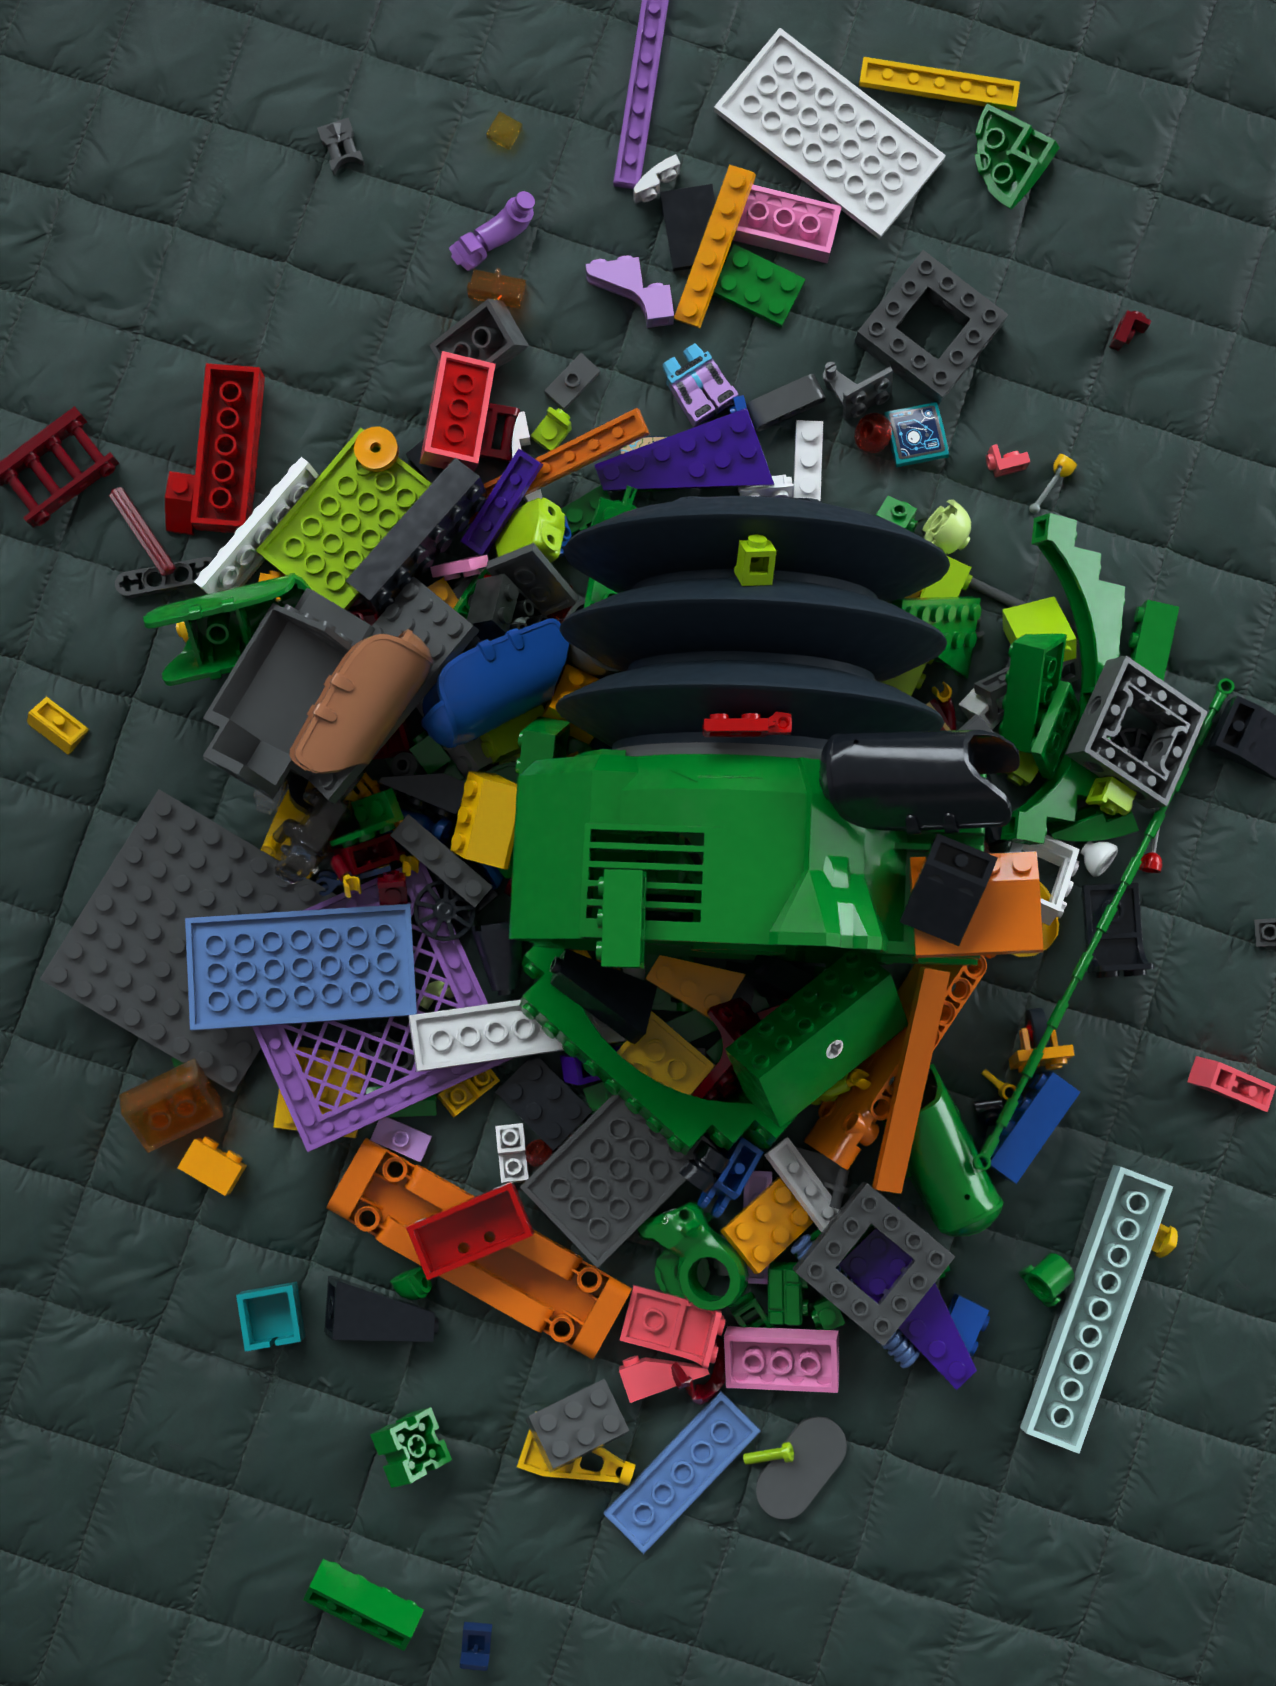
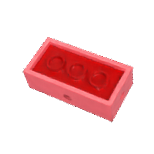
M442 351L436 369L420 464L445 469L456 457L475 472L482 445L495 370L494 363Z

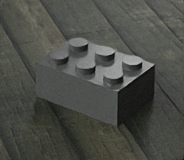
M605 1379L528 1416L526 1419L550 1473L626 1435L630 1431Z

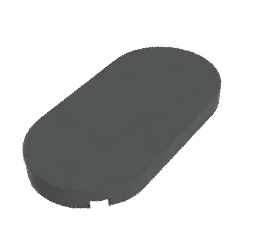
M818 1416L802 1420L784 1441V1443L790 1442L793 1446V1462L786 1463L784 1459L769 1461L760 1472L756 1482V1495L760 1506L770 1516L778 1519H791L800 1515L843 1461L847 1448L846 1438L839 1425L830 1418Z

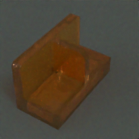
M496 268L495 273L474 269L471 283L468 282L467 285L468 297L480 301L487 299L501 300L506 306L521 309L526 280L504 276L501 273V269Z

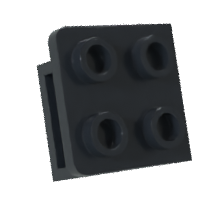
M1131 883L1130 886H1127L1116 907L1118 910L1107 932L1103 933L1092 954L1093 959L1088 967V973H1096V978L1117 977L1119 972L1122 971L1124 977L1147 975V970L1154 969V963L1148 962L1144 952L1139 883ZM1120 884L1082 886L1086 950L1097 931L1095 928L1107 905L1111 904Z

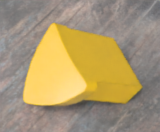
M1160 1223L1151 1249L1156 1252L1155 1256L1159 1258L1165 1257L1175 1249L1178 1240L1176 1228L1172 1226L1167 1227Z

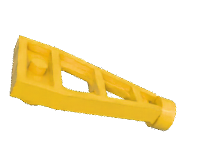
M529 1429L517 1467L544 1477L615 1482L629 1486L636 1464L623 1461L605 1448L600 1447L592 1451V1453L603 1458L604 1463L600 1471L595 1472L582 1469L580 1467L582 1457L572 1463L550 1473ZM622 1467L620 1476L616 1475L617 1468Z

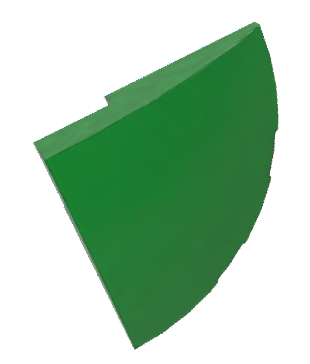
M988 103L982 111L975 133L977 139L975 160L978 172L983 177L989 192L1001 204L1012 210L1037 182L1060 147L1056 140L1034 130L1031 125Z

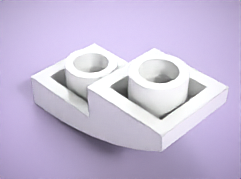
M676 154L658 163L638 181L633 188L635 203L653 200L660 193V182H670L680 174V161Z
M523 1123L495 1126L501 1184H507L511 1181L514 1183L525 1182L529 1178Z

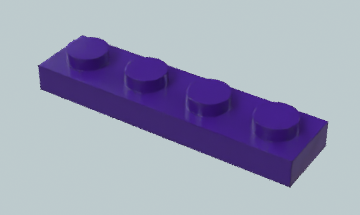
M518 448L461 542L481 556L487 555L543 464Z

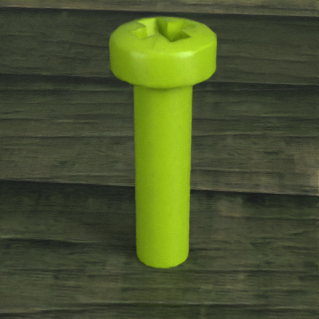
M785 1442L781 1448L744 1453L743 1460L745 1465L784 1459L786 1463L794 1460V1449L790 1442Z

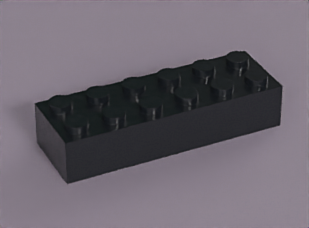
M455 457L345 580L356 597L379 617L389 605L394 603L396 596L406 584L410 583L413 576L417 579L422 573H426L432 567L434 559L439 553H443L449 548L454 536L458 532L464 531L470 522V518L480 511L488 498L480 476Z

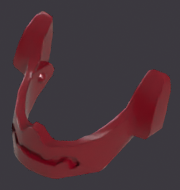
M720 1338L715 1340L718 1353L713 1373L706 1384H696L693 1388L692 1378L690 1376L687 1377L677 1362L672 1364L671 1367L672 1376L677 1388L681 1389L684 1387L693 1402L699 1405L713 1398L726 1381L724 1343Z

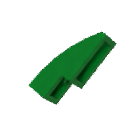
M1098 804L1078 809L1075 815V822H1046L1052 838L1065 841L1106 840L1139 831L1132 811L1124 816L1119 813L1110 815L1103 812Z

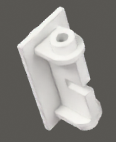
M785 474L772 476L774 486H738V492L740 496L793 498L794 484H792V478L786 477Z

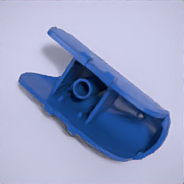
M549 618L519 630L517 628L509 630L504 636L491 641L486 639L477 643L476 647L448 662L438 675L435 685L423 699L422 710L424 717L421 720V725L436 743L446 748H454L457 745L475 740L520 715L549 702L554 695L555 686L567 661L569 642L564 639L560 632L561 623L554 618Z

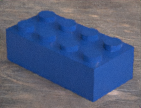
M1042 1071L1041 1074L1036 1073L1028 1084L1030 1090L1025 1097L1022 1095L1017 1101L1019 1102L1007 1127L1003 1128L998 1138L1000 1141L990 1158L991 1166L989 1168L1007 1181L1017 1184L1080 1094L1079 1090L1054 1072ZM981 1158L983 1164L987 1165L986 1160Z

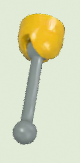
M1064 454L1058 455L1053 465L1054 477L1036 503L1031 504L1029 507V511L1032 514H1037L1040 511L1041 503L1059 477H1067L1076 469L1077 464L1071 458Z

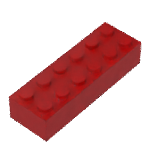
M206 363L191 512V524L196 530L235 533L253 513L265 376L260 367Z

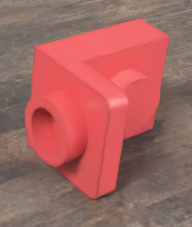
M995 444L990 447L988 455H986V463L990 471L993 470L996 478L1026 470L1030 464L1028 452L1019 454V451L1007 453L1001 458L998 445Z

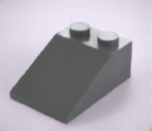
M494 299L485 300L429 345L438 361L442 351L494 363L495 369L508 363L529 347L505 303Z

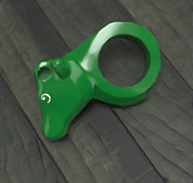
M694 1201L658 1215H650L637 1228L638 1235L644 1240L656 1242L667 1251L679 1257L678 1284L682 1294L689 1303L694 1304L700 1309L715 1311L730 1307L741 1298L748 1286L749 1273L747 1264L732 1245L708 1225L709 1221L713 1218L709 1212L704 1213V1209ZM702 1258H716L728 1270L730 1285L725 1295H711L700 1285L697 1277V1268Z

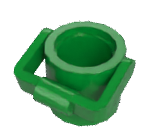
M1049 1253L1035 1267L1030 1264L1018 1272L1031 1292L1046 1307L1056 1305L1061 1300L1058 1295L1075 1280V1274L1071 1266L1061 1256L1054 1253Z

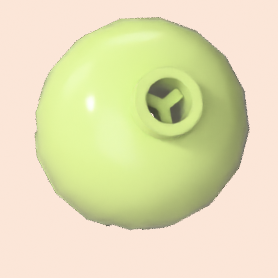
M955 500L946 501L950 504L946 508L942 506L937 508L922 529L926 533L924 539L938 546L946 555L955 552L957 549H964L970 541V517L967 511Z

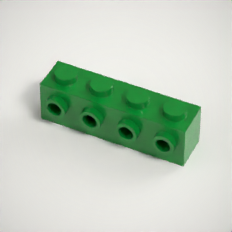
M325 1559L322 1560L303 1601L402 1651H405L424 1611L415 1602L404 1600L393 1594L389 1589L379 1587L367 1581L362 1575L353 1574L343 1569L338 1563L329 1562Z

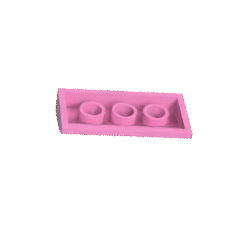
M752 185L733 240L828 263L842 206Z
M727 1326L724 1334L726 1388L838 1393L839 1331Z

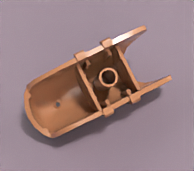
M407 629L398 637L389 634H376L353 645L342 658L333 674L328 675L323 684L325 687L315 705L312 704L307 712L308 718L290 748L289 755L291 760L305 771L321 774L339 772L359 764H369L415 694L421 688L431 666H433L434 661L425 643L413 631Z

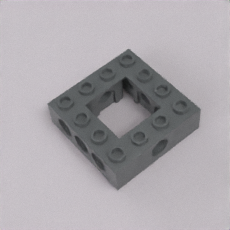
M922 250L858 330L854 342L886 367H891L895 374L933 403L937 402L939 406L1002 327L1008 314L926 251ZM927 288L930 289L928 292L929 301L934 306L939 305L954 317L953 320L955 322L965 325L938 360L898 330L906 314L911 308L915 309L920 297Z
M1128 656L1109 659L1104 665L1065 755L1100 778L1113 776L1135 791L1134 801L1146 809L1167 807L1208 712ZM1130 707L1157 724L1142 761L1128 753L1127 748L1119 747L1107 739L1118 735L1122 727L1120 726L1127 708Z
M863 1181L792 1269L884 1346L953 1261L955 1256L868 1183ZM871 1224L913 1258L907 1267H902L900 1270L902 1273L892 1286L882 1292L884 1296L878 1303L836 1269Z

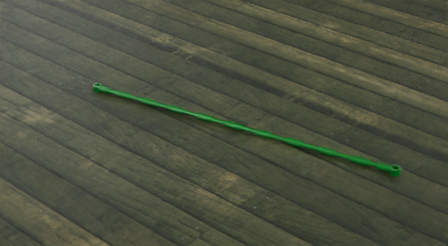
M1224 678L1216 685V694L1208 708L1210 711L1202 724L1168 806L1174 794L1178 793L1198 747L1202 746L1213 724L1212 720L1215 714L1219 713L1226 697L1234 690V683L1230 679ZM1221 685H1227L1229 687V691H1224L1221 688ZM1168 806L1160 807L1159 810L1155 811L1135 857L1131 858L1120 879L1121 884L1111 904L1107 905L1095 928L1097 931L1086 952H1083L1071 975L1072 980L1062 999L1058 1000L1037 1048L1033 1049L1021 1072L1022 1077L1012 1097L1008 1098L1001 1111L993 1134L989 1135L980 1154L974 1157L972 1164L975 1170L983 1172L991 1166L990 1158L1000 1141L998 1138L1003 1128L1007 1127L1019 1102L1017 1101L1028 1079L1032 1078L1044 1055L1043 1050L1053 1030L1057 1029L1069 1006L1068 1001L1078 982L1084 977L1093 959L1092 954L1103 933L1107 932L1118 910L1116 907L1127 886L1131 885L1151 839L1155 838L1166 816L1165 812ZM981 1157L986 1160L987 1165L985 1168L978 1166V1158Z

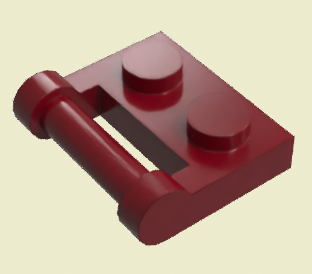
M493 403L488 404L480 458L510 463L512 460V453L510 451L513 431L520 409ZM498 415L506 417L500 450L492 449Z

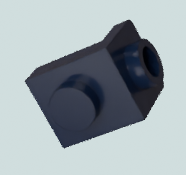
M464 1622L460 1658L461 1669L488 1670L492 1624Z

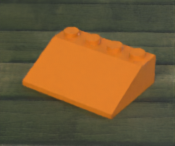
M1037 852L990 854L998 857L960 945H954L913 928L916 958L1043 953ZM910 857L909 876L911 892L926 857Z

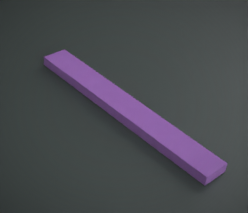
M642 0L613 182L615 187L633 189L642 177L669 0Z

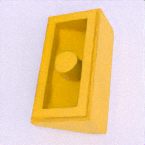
M47 696L28 712L27 723L68 755L89 731V728Z

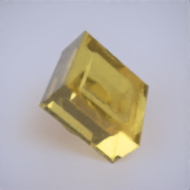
M499 111L486 135L488 139L510 150L522 131L523 125Z

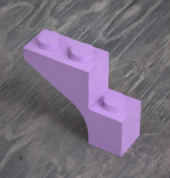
M626 255L618 257L617 260L613 261L596 259L591 261L590 264H586L588 283L636 302L645 315L647 328L674 324L670 285L653 283L648 285V288H643L639 257L633 258Z

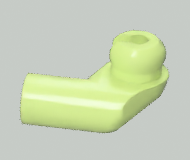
M441 981L431 982L428 984L425 992L440 997L445 983ZM449 985L444 995L448 999L454 997ZM423 996L420 1006L428 1010L434 1000Z

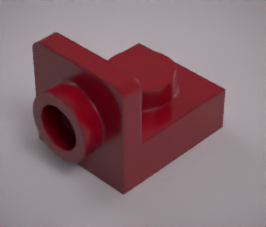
M1127 310L1120 319L1109 347L1119 351L1124 344L1129 345L1135 330L1144 333L1152 321L1139 311Z
M392 870L378 874L377 884L380 906L408 904L406 873Z

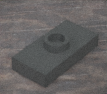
M580 353L544 392L565 411L596 379L601 370Z

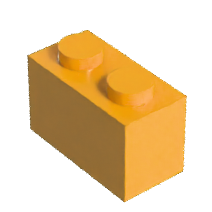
M204 1136L203 1139H194L177 1168L224 1196L231 1194L247 1166L241 1162L243 1158L231 1150L225 1153L218 1149L219 1143L209 1137Z

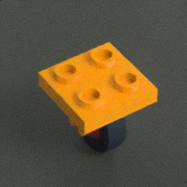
M1032 1008L1026 1011L1025 1028L1019 1030L1021 1050H1017L1009 1058L1010 1070L1018 1069V1073H1021L1033 1049L1037 1048L1047 1028V1018L1042 1008ZM1053 1030L1037 1068L1045 1066L1046 1070L1061 1069L1062 1065H1066L1067 1061L1075 1056L1073 1045L1059 1046L1056 1030Z

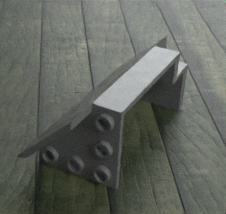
M306 588L295 608L288 604H285L283 608L272 603L203 717L204 720L219 729L205 751L203 759L226 771L229 775L246 785L255 788L272 800L290 771L308 780L312 772L305 771L291 760L289 755L290 748L308 718L306 714L311 705H315L325 687L323 684L328 675L333 674L351 647L361 640L370 637L375 628L309 588Z

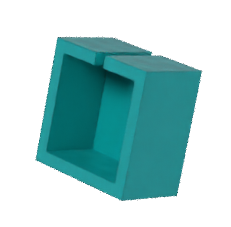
M297 1282L242 1291L236 1295L245 1352L268 1348L274 1343L276 1346L301 1342L305 1338Z

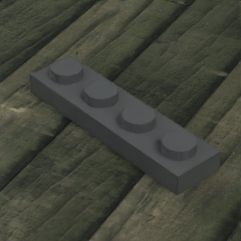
M409 814L390 834L395 841L474 908L493 887Z

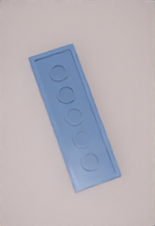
M720 1390L604 1511V1515L644 1554L761 1430Z

